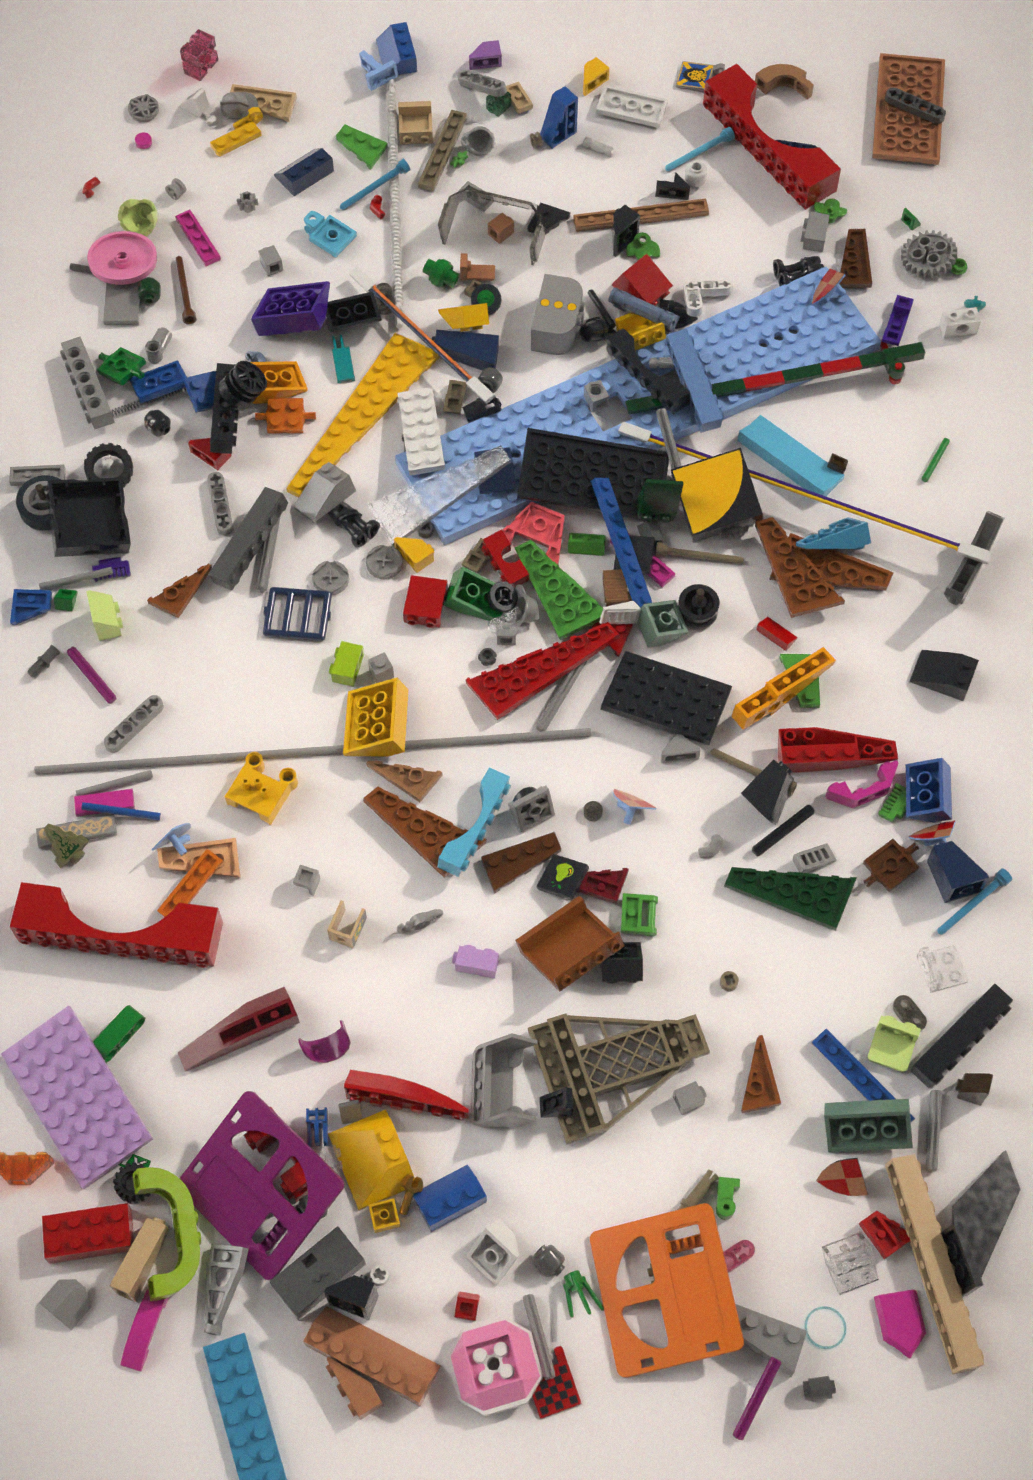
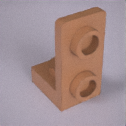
M461 253L460 280H495V265L471 264V261H468V253Z

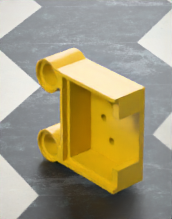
M251 752L246 756V763L226 793L225 800L227 805L237 808L239 804L258 813L261 820L271 825L291 791L297 788V775L294 769L284 768L279 773L280 782L262 774L265 766L261 754ZM253 762H259L257 765H251ZM286 778H293L291 781H284Z

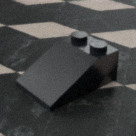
M921 650L909 682L964 701L979 660L961 653Z

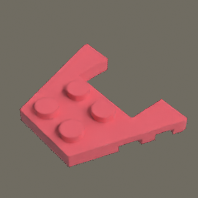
M531 501L515 517L516 519L503 529V532L510 543L517 534L548 547L546 555L559 565L565 516Z

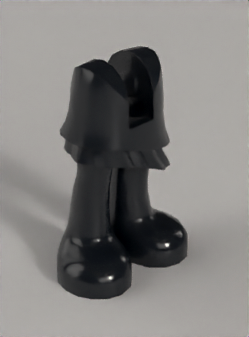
M819 256L804 257V259L801 258L799 262L791 265H784L782 260L775 259L773 260V271L775 278L778 279L779 286H782L819 270L824 265L820 264L821 259Z
M344 501L337 505L340 512L335 508L328 512L335 524L340 526V528H344L352 536L351 542L355 547L365 545L367 537L372 539L380 528V523L377 520L365 522L361 519L362 514ZM354 523L361 530H357L352 524Z

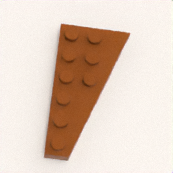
M773 517L755 521L756 530L791 618L845 603L842 596H839L834 591L835 588L827 583L822 577L823 574L805 554L801 553L796 543L788 538L784 529Z
M790 533L788 537L792 542L795 543L803 539L802 537ZM798 547L801 553L805 554L823 574L822 577L827 583L832 586L886 591L894 573L834 549H805ZM772 571L769 580L776 581L775 575Z
M376 787L363 798V802L444 878L450 874L437 868L438 858L447 842L464 835L468 831L467 829H460L454 826L452 822L430 811H423L417 808L415 804L407 803L399 799L397 795L380 787ZM484 838L482 841H478L477 850L486 844L487 839Z

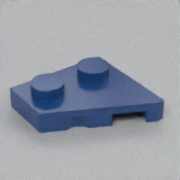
M216 371L187 377L183 380L196 413L213 408Z
M14 589L10 624L16 625L50 611L52 601L51 590Z

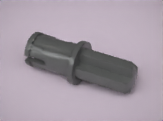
M50 645L42 656L37 657L38 660L27 673L32 678H37L46 667H50V663L60 654V651L55 646Z

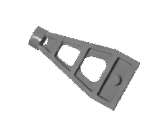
M219 1244L211 1245L206 1273L204 1333L221 1336L222 1322L243 1274L248 1248ZM220 1268L231 1270L229 1280L224 1287L217 1285V1273ZM216 1292H222L224 1296L218 1309H214V1295Z

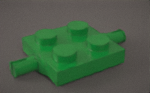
M122 347L111 355L101 352L98 356L100 360L104 361L97 369L99 375L122 386L133 376L139 379L144 377V372L139 370L146 364L145 359Z

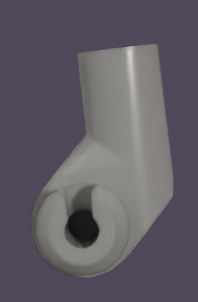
M717 834L713 835L709 846L698 848L699 857L718 854L723 846V838Z

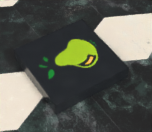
M553 854L536 887L540 891L572 901L589 870L588 864Z

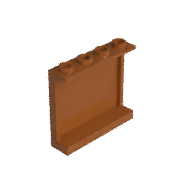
M580 896L515 940L520 953L559 992L624 947L620 932L614 933L586 907L584 899Z

